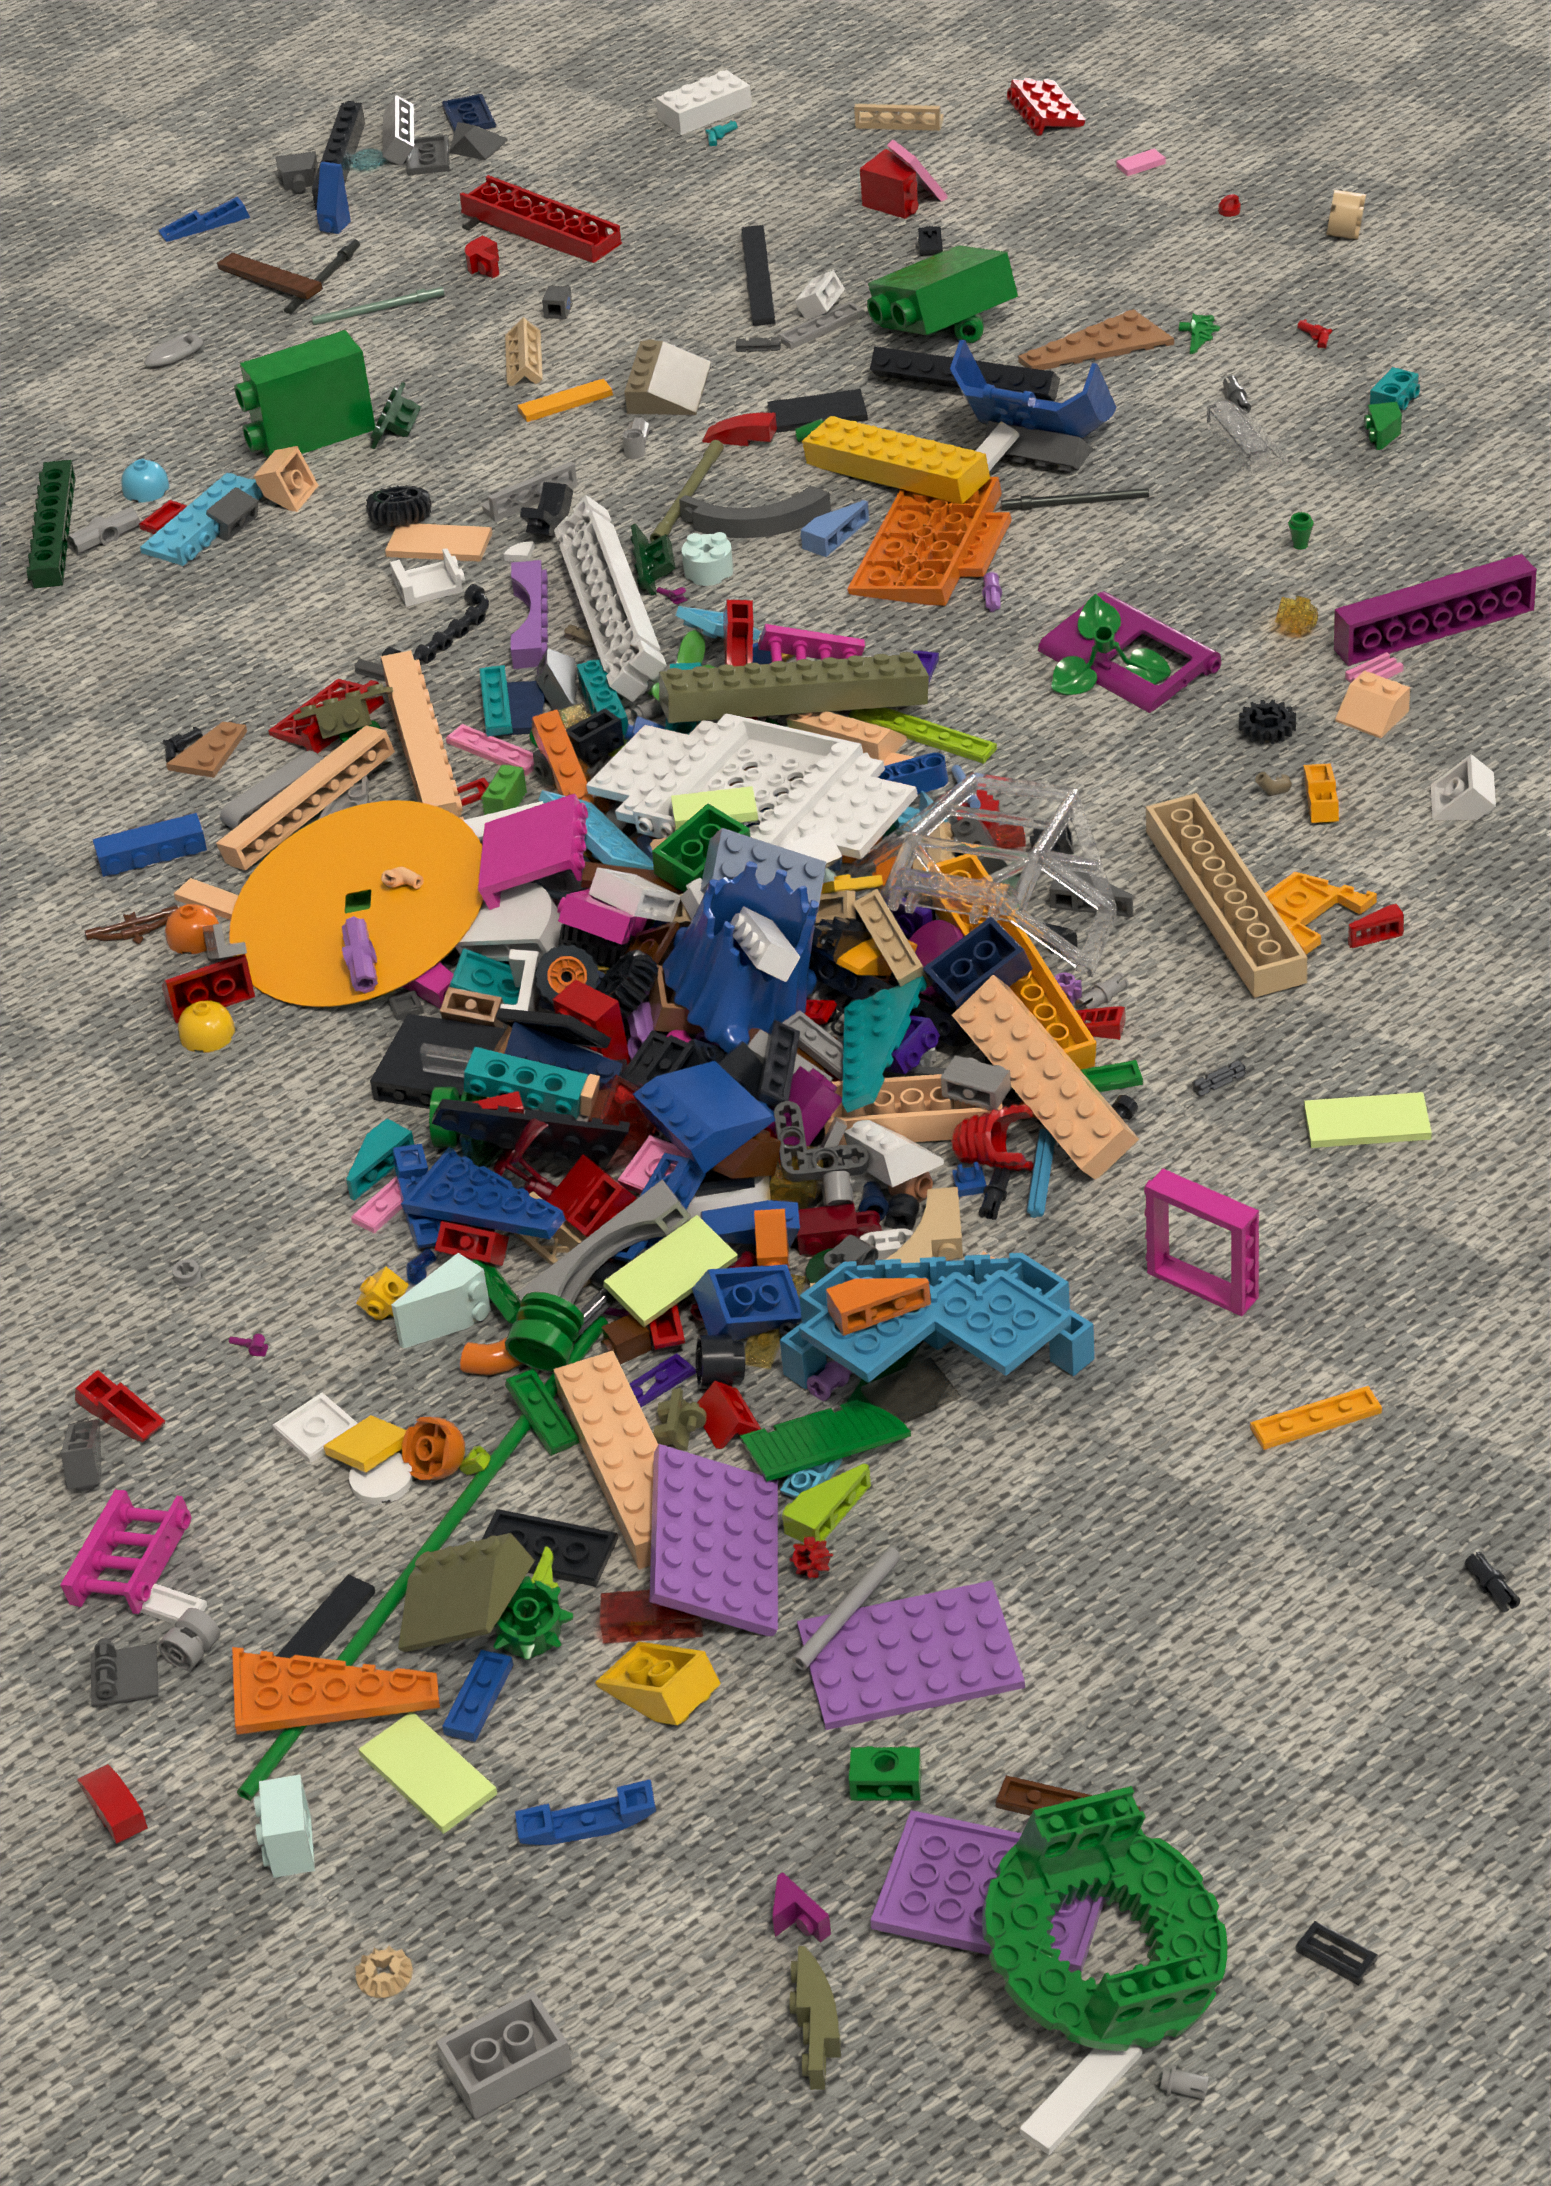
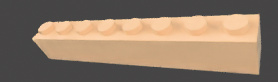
M366 725L216 842L224 862L232 867L246 871L395 753L386 730Z

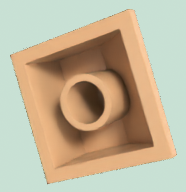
M298 446L275 450L253 476L264 497L289 511L298 512L319 486Z
M1364 670L1350 683L1335 721L1382 738L1409 712L1410 687Z

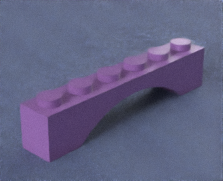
M541 560L512 562L511 579L514 596L522 600L530 609L526 621L511 635L513 669L537 667L548 648L547 569L542 570Z

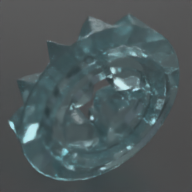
M373 148L362 149L351 157L353 168H358L359 170L367 169L368 171L370 168L376 169L377 166H383V162H385L383 152Z

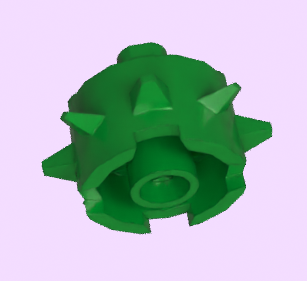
M525 1576L494 1626L497 1639L493 1647L496 1650L503 1647L508 1652L525 1660L541 1655L553 1646L559 1648L562 1645L559 1640L561 1625L573 1620V1613L559 1607L558 1595L561 1588L557 1586L551 1589V1587L540 1581L535 1580V1583H533L530 1576Z

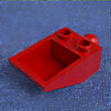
M583 1154L546 1202L562 1210L565 1219L586 1237H589L638 1198Z

